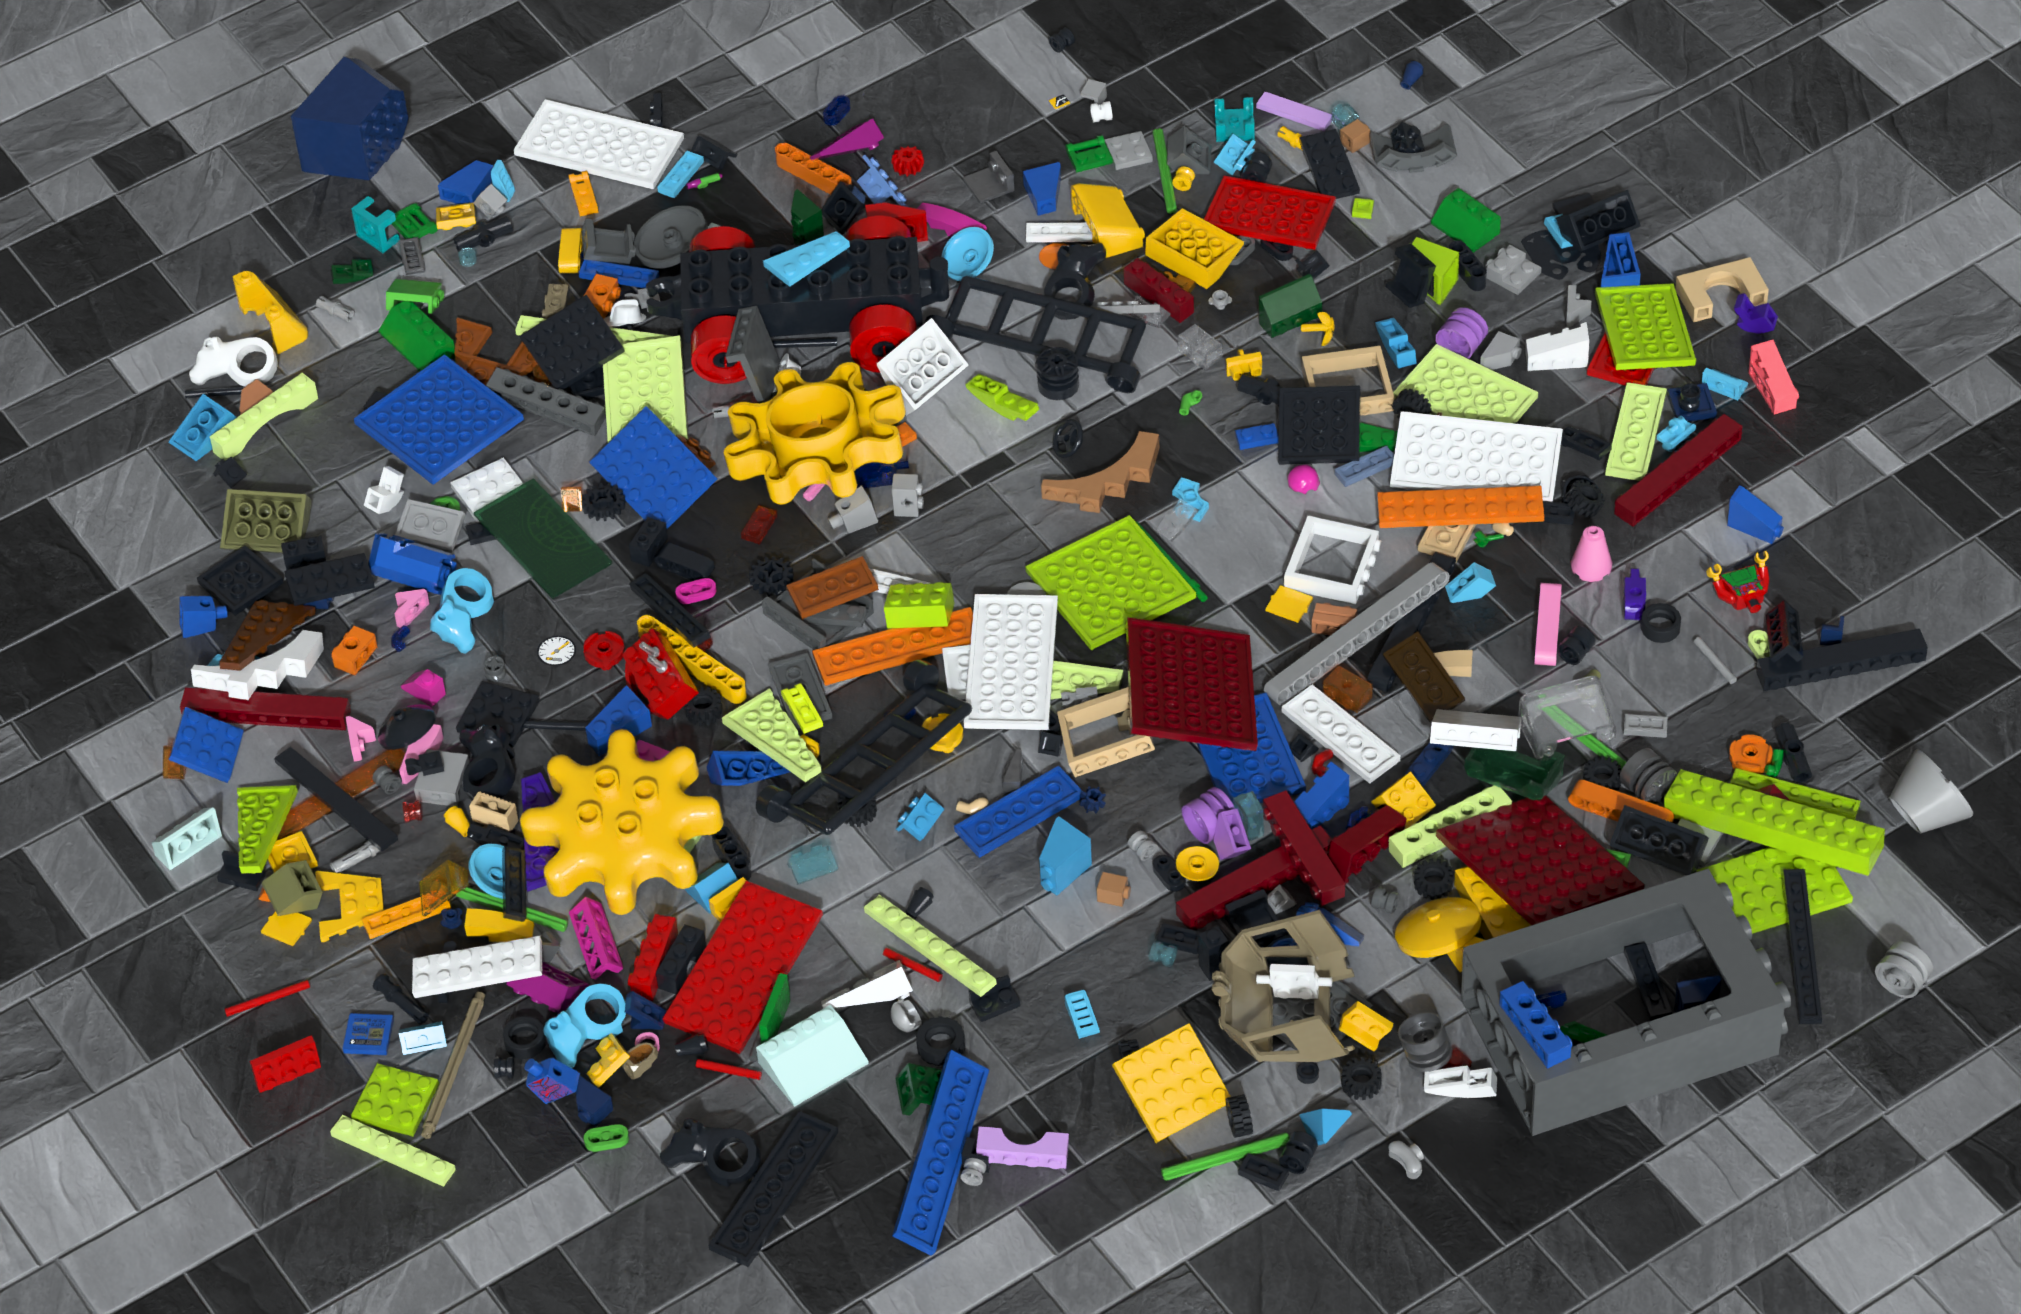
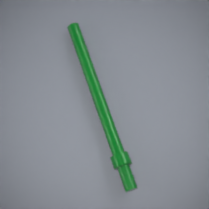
M1136 522L1194 589L1196 597L1201 602H1205L1208 596L1200 589L1197 581L1191 579L1150 534Z

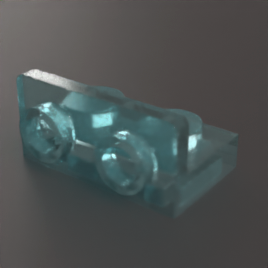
M818 845L811 848V852L805 854L798 852L790 856L791 859L788 860L787 865L789 868L791 867L797 885L838 870L829 845L825 847Z

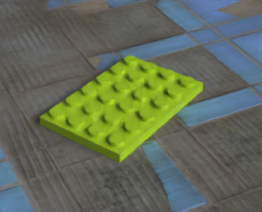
M1674 283L1595 288L1596 300L1616 370L1695 366V354Z
M1772 847L1696 870V872L1709 869L1717 884L1725 882L1728 885L1733 897V907L1731 908L1736 917L1744 915L1747 918L1752 934L1788 923L1782 875L1783 869H1805L1810 916L1852 903L1853 896L1835 866Z

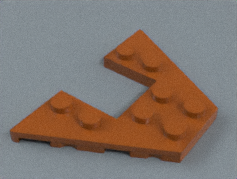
M461 318L456 319L455 363L485 386L496 367L508 369L519 376H525L539 367L523 342H521L507 365L477 357L493 333L491 327Z

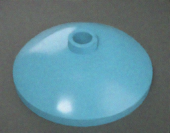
M968 227L954 234L946 243L941 257L948 261V276L956 281H961L964 276H978L991 261L994 251L993 240L984 229L979 227Z
M499 844L481 845L474 850L469 859L471 877L484 892L503 899L502 849L504 846ZM525 863V880H526V863Z

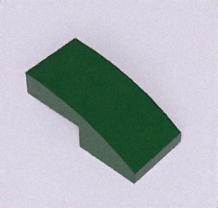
M352 260L351 265H331L333 284L352 283L372 277L371 260Z

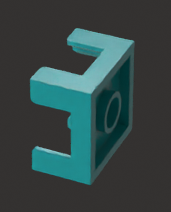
M1253 97L1243 98V109H1224V99H1215L1216 142H1227L1232 134L1243 141H1255Z
M367 196L351 208L356 235L384 253L400 240L398 234L387 239L385 228L396 220L395 213L386 210L378 217H375L365 210L374 203V199Z

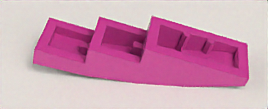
M922 203L917 208L926 211V219L930 228L945 230L949 237L968 227H979L985 231L987 230L986 225L942 206Z

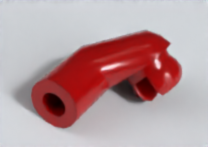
M1326 749L1315 755L1311 768L1314 775L1317 774V776L1322 777L1326 773V767L1323 764L1333 758L1331 749Z

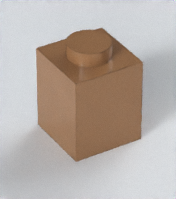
M1358 119L1340 129L1342 145L1351 153L1370 143V128Z
M1103 872L1097 886V902L1123 907L1125 899H1129L1131 887L1128 886V877Z

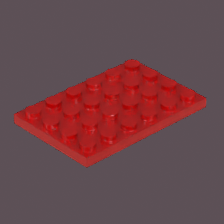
M1224 175L1204 220L1229 234L1315 250L1336 203V197Z

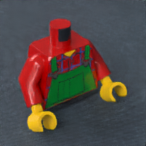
M1766 551L1763 552L1764 560L1759 559L1758 552L1755 554L1754 560L1759 564V567L1755 564L1721 575L1719 574L1722 569L1719 564L1714 565L1716 573H1713L1711 567H1709L1706 574L1708 577L1713 578L1714 581L1712 583L1718 598L1731 604L1736 610L1748 607L1751 613L1758 612L1761 609L1760 604L1763 602L1764 595L1768 592L1769 587L1768 566H1765L1768 553Z

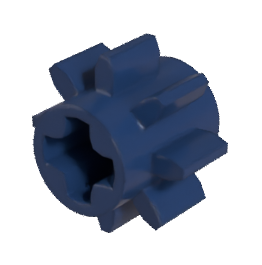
M1088 786L1086 793L1081 792L1080 798L1083 800L1079 805L1084 806L1086 813L1094 811L1097 814L1099 807L1104 808L1106 804L1102 801L1106 794H1102L1099 787L1091 789Z

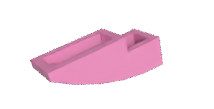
M433 724L431 729L422 738L408 745L399 770L402 784L409 783L419 774V772L414 775L407 774L406 759L414 758L419 760L418 755L426 754L427 749L439 750L444 739L441 725Z

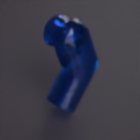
M403 625L391 637V647L395 648L397 652H401L406 647L402 640L410 633V629L407 626Z

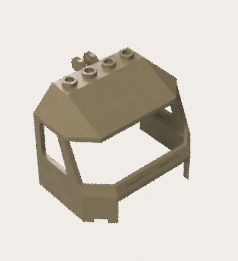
M1320 910L1242 930L1222 952V960L1219 964L1220 971L1212 973V980H1214L1212 992L1217 996H1221L1219 999L1221 1009L1219 1025L1221 1029H1224L1231 1039L1258 1062H1320L1347 1055L1349 1051L1355 1049L1353 1045L1343 1047L1330 1029V986H1319L1318 999H1314L1313 1017L1297 1021L1290 1020L1289 1023L1273 1026V988L1270 984H1257L1256 982L1257 974L1270 975L1265 957H1307L1309 965L1315 966L1318 976L1332 977V982L1355 977L1353 969H1348L1345 957L1349 956L1346 946ZM1285 928L1295 940L1297 946L1261 948L1252 936ZM1286 1033L1298 1050L1273 1051V1035Z

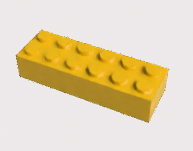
M1468 866L1455 870L1454 886L1461 898L1472 901L1478 907L1482 920L1479 930L1485 940L1531 926Z

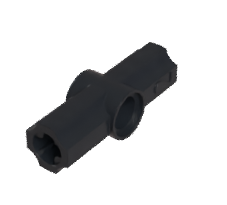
M507 216L489 224L478 222L472 227L471 231L454 237V244L459 253L478 245L489 247L496 238L513 232V227Z
M1242 374L1237 385L1238 391L1255 396L1264 405H1270L1271 403L1279 405L1280 388L1283 387H1280L1276 380L1268 378L1262 381Z
M1789 722L1781 723L1780 726L1776 727L1775 733L1781 749L1784 750L1783 761L1788 765L1794 781L1798 783L1806 782L1812 777V772L1804 754V744L1799 740L1793 724H1789Z

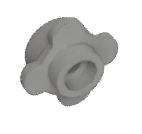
M1217 290L1212 294V298H1209L1208 302L1211 305H1215L1217 309L1222 310L1228 303L1232 302V298L1228 296L1226 291Z

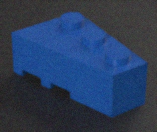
M1629 232L1610 234L1601 287L1640 285L1641 274Z
M626 685L585 727L588 744L599 756L605 754L608 751V739L615 730L626 729L633 736H636L652 727L650 710Z
M1333 762L1327 765L1329 770L1321 778L1317 776L1313 780L1315 785L1308 793L1303 791L1294 801L1311 830L1320 826L1325 821H1329L1337 811L1344 809L1349 803L1350 775Z

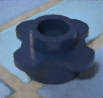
M460 908L455 910L443 909L441 911L443 916L441 925L449 929L459 927L462 924V910Z

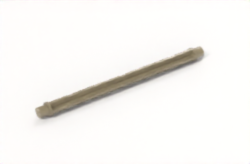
M476 992L475 997L471 1000L465 1020L422 1126L421 1136L426 1139H430L432 1133L436 1130L442 1109L445 1106L459 1065L462 1062L475 1024L481 1013L485 994L482 992Z

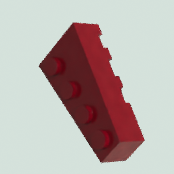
M1386 805L1331 840L1328 857L1345 885L1349 882L1348 877L1352 873L1357 875L1362 871L1361 866L1367 860L1372 862L1377 858L1381 848L1385 851L1389 847V837L1396 832L1404 830L1406 817L1389 805Z

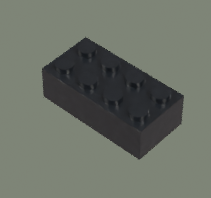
M1624 805L1609 846L1687 876L1696 873L1709 837Z

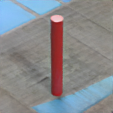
M885 948L883 956L894 961L900 960L902 965L937 982L941 981L942 974L889 948Z
M697 1059L696 1061L697 1068L760 1080L762 1076V1071Z

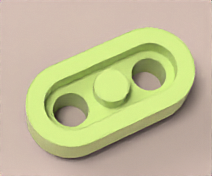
M1762 630L1752 631L1748 636V646L1757 659L1770 657L1768 634Z

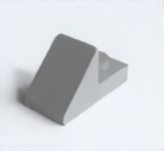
M1568 285L1566 327H1572L1591 314V300H1580V293H1576V285Z

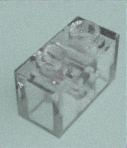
M1196 324L1178 335L1179 352L1186 355L1195 365H1199L1204 370L1222 359V344Z

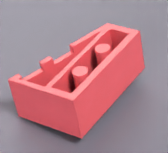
M1774 340L1751 346L1748 374L1773 414L1796 408L1799 394L1790 379Z

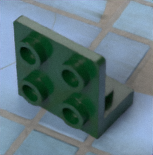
M908 1063L895 1079L903 1115L910 1116L920 1103L932 1105L942 1073L941 1069Z

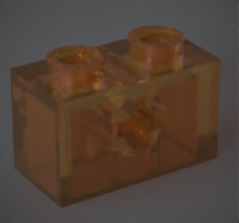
M1338 665L1323 681V693L1331 700L1358 714L1372 699L1373 684Z

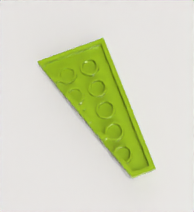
M296 785L237 788V804L239 808L238 843L240 846L239 868L241 873H262L298 793Z

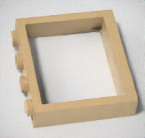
M1381 346L1302 356V373L1306 387H1316L1313 374L1378 366L1385 394L1361 397L1360 416L1394 411L1392 409L1394 394Z
M1129 687L1057 712L1068 763L1075 777L1155 750L1151 736L1136 735L1078 756L1074 754L1069 730L1130 709Z

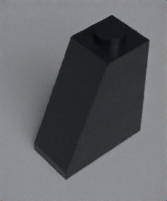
M1218 926L1198 934L1199 967L1209 981L1212 980V973L1220 971L1219 964L1222 960V952L1232 942Z

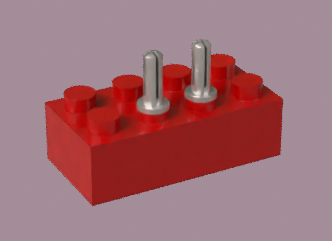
M651 628L647 633L643 634L637 642L628 647L622 654L626 661V684L640 699L636 688L637 684L641 693L650 702L645 706L650 710L651 714L669 720L699 693L668 639L655 629Z

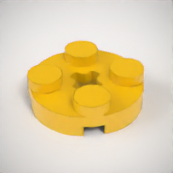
M941 713L938 714V717L934 718L931 716L923 722L922 727L931 731L950 714ZM959 723L930 749L943 751L944 753L952 752L963 739L962 725Z

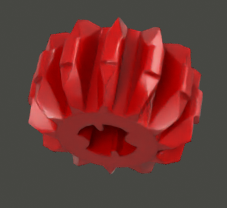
M909 145L907 148L900 146V150H895L894 155H892L891 161L894 172H898L900 176L904 174L907 177L910 174L915 176L916 172H921L922 167H924L923 154L921 150H917L916 146L910 148Z

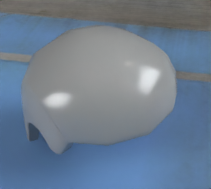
M901 999L892 1005L891 1019L899 1030L911 1032L918 1029L920 1025L922 1026L921 1018L909 1000L904 1001Z

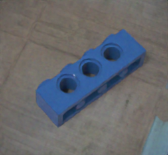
M1522 981L1500 991L1501 1008L1547 1069L1571 1058V1039L1568 1035L1562 1033L1558 1022L1550 1017L1546 1006L1538 1001L1531 987L1528 988L1525 982Z

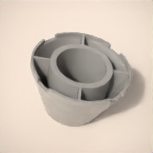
M1916 749L1912 752L1889 797L1900 815L1920 834L1972 817L1973 811L1952 781H1948L1941 773L1942 770L1925 753Z

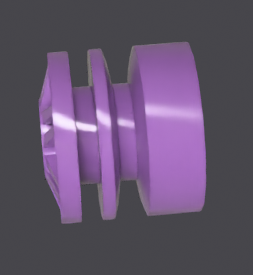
M1460 307L1452 312L1437 332L1436 343L1469 359L1488 334V326L1481 315L1474 310Z
M1211 787L1207 792L1202 793L1199 799H1193L1182 807V816L1193 836L1198 841L1208 844L1214 840L1218 814L1235 809V807L1221 789Z

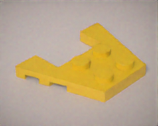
M315 871L316 880L322 891L339 889L342 918L319 922L321 942L328 941L329 937L339 934V936L347 933L348 929L357 925L360 928L364 926L362 918L384 911L381 878Z

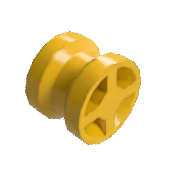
M1179 167L1176 171V176L1173 178V186L1180 191L1189 190L1195 178V173L1188 167Z

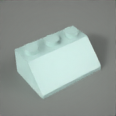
M213 807L203 808L152 842L155 856L169 870L222 836L215 809Z

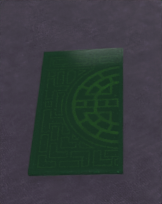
M534 478L474 512V516L552 599L612 565V561Z

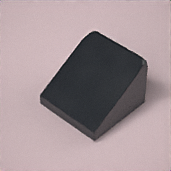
M1300 733L1289 745L1292 754L1301 762L1319 750L1316 745Z

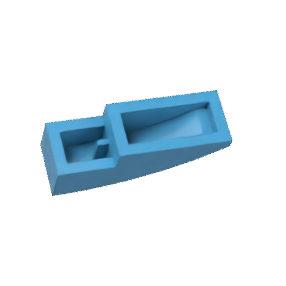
M1395 318L1375 322L1380 338L1396 367L1399 369L1417 364L1415 349L1408 342L1407 333Z

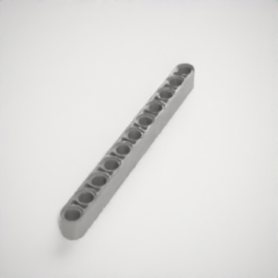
M1433 562L1427 564L1268 681L1264 687V693H1267L1268 697L1278 705L1286 704L1442 589L1449 581V573Z

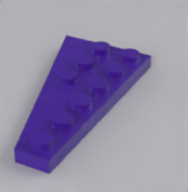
M541 772L521 779L523 812L529 808L545 807L555 802ZM524 838L527 892L547 885L543 873L544 866L556 855L559 849L554 846H531Z

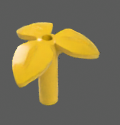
M1319 312L1317 315L1322 323L1302 324L1301 331H1324L1325 335L1322 346H1325L1333 337L1332 331H1334L1335 325L1333 317L1330 318V315L1325 312Z

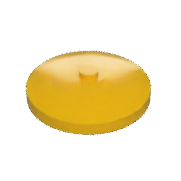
M1459 897L1440 898L1424 903L1406 914L1396 927L1395 939L1399 949L1409 956L1417 958L1436 957L1450 953L1469 942L1480 929L1482 920L1478 907L1472 901Z

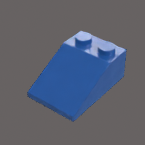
M1305 903V905H1302L1297 910L1296 916L1320 910L1344 945L1359 947L1364 940L1363 934L1326 909L1318 907L1319 904Z

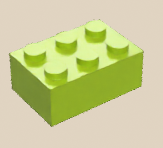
M951 583L890 585L884 605L887 628L948 626L955 604Z

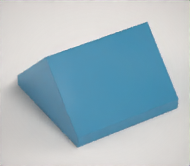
M717 863L700 874L695 884L684 890L711 914L709 899L738 881L729 863Z

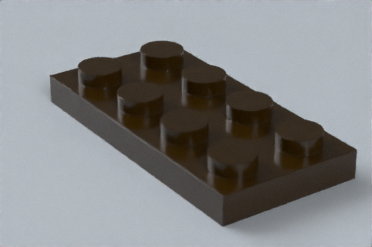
M1419 632L1414 633L1383 653L1384 659L1430 723L1437 709L1451 710L1465 701V697Z

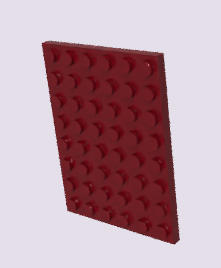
M1127 617L1126 639L1131 734L1256 751L1258 740L1250 635Z
M1543 793L1436 830V837L1531 926L1643 890L1645 886L1643 882Z

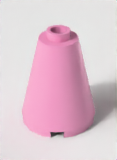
M1589 526L1583 531L1571 559L1572 572L1579 575V578L1584 581H1600L1604 576L1609 575L1612 570V559L1604 531L1597 526Z

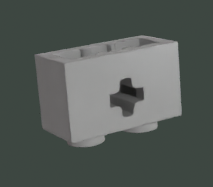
M894 474L892 483L894 516L919 517V509H923V497L920 496L922 495V483H919L918 475Z

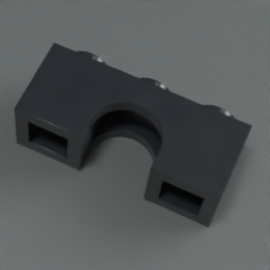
M684 924L656 971L658 989L678 994L687 979V968L690 960L697 962L706 948L704 930Z

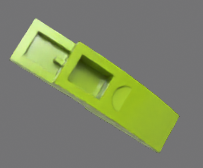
M979 373L965 384L966 388L982 403L1012 421L1016 418L1027 421L1039 410L1037 403L1009 392L1007 385Z

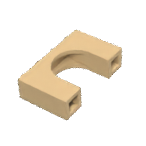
M1750 257L1676 277L1675 290L1693 322L1712 318L1713 303L1706 291L1713 286H1731L1741 294L1745 293L1754 306L1766 304L1768 300L1769 289Z

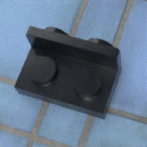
M1008 975L996 978L997 985L981 997L972 990H969V1003L980 1022L1021 1006L1019 998L1011 987Z

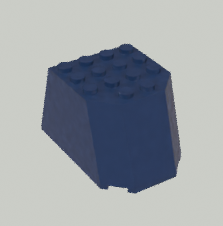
M343 57L291 115L302 171L370 180L401 145L408 122L404 91L357 58Z

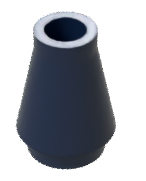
M1411 61L1406 65L1400 83L1402 88L1409 90L1423 75L1424 68L1419 62Z

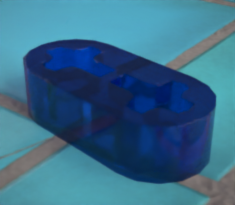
M840 95L835 97L823 111L825 124L830 126L837 125L850 111V99L847 96Z

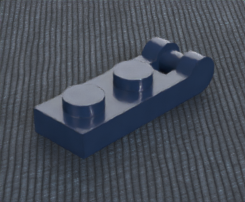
M1429 742L1404 775L1412 772L1421 786L1424 787L1451 753L1454 745Z

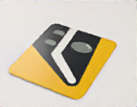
M1065 95L1049 100L1054 109L1070 104Z

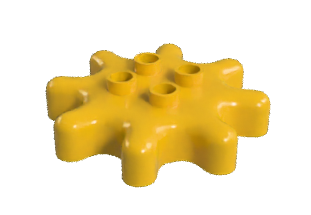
M853 362L839 365L829 378L820 382H806L796 370H782L774 376L777 395L771 400L764 403L739 402L732 405L728 410L733 434L737 439H740L724 449V457L729 475L738 481L764 475L770 499L773 503L779 505L789 503L802 488L814 484L828 485L837 497H850L857 490V481L854 473L857 468L868 463L893 464L899 461L903 455L898 428L893 426L903 420L906 414L901 389L895 385H887L875 390L864 391L860 367Z
M626 729L615 730L608 739L607 755L596 764L580 765L564 754L555 755L549 760L547 772L551 786L560 796L556 802L549 806L533 807L525 810L521 815L520 825L525 841L529 845L537 847L554 846L559 849L556 855L546 863L543 871L548 890L552 895L564 897L585 882H597L604 885L609 909L615 914L624 915L634 909L637 889L647 879L661 877L680 889H686L695 884L698 874L694 858L684 849V846L689 839L695 836L717 833L723 827L724 821L720 804L712 796H689L684 793L699 775L695 753L690 748L678 746L660 760H643L639 758L633 734Z

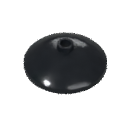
M422 704L410 705L396 710L381 726L378 742L384 749L388 750L400 749L416 742L433 726L436 719L434 710L430 706Z

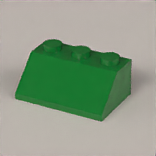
M1457 188L1444 198L1432 218L1431 224L1453 240L1464 242L1474 253L1500 234L1501 217L1460 188Z

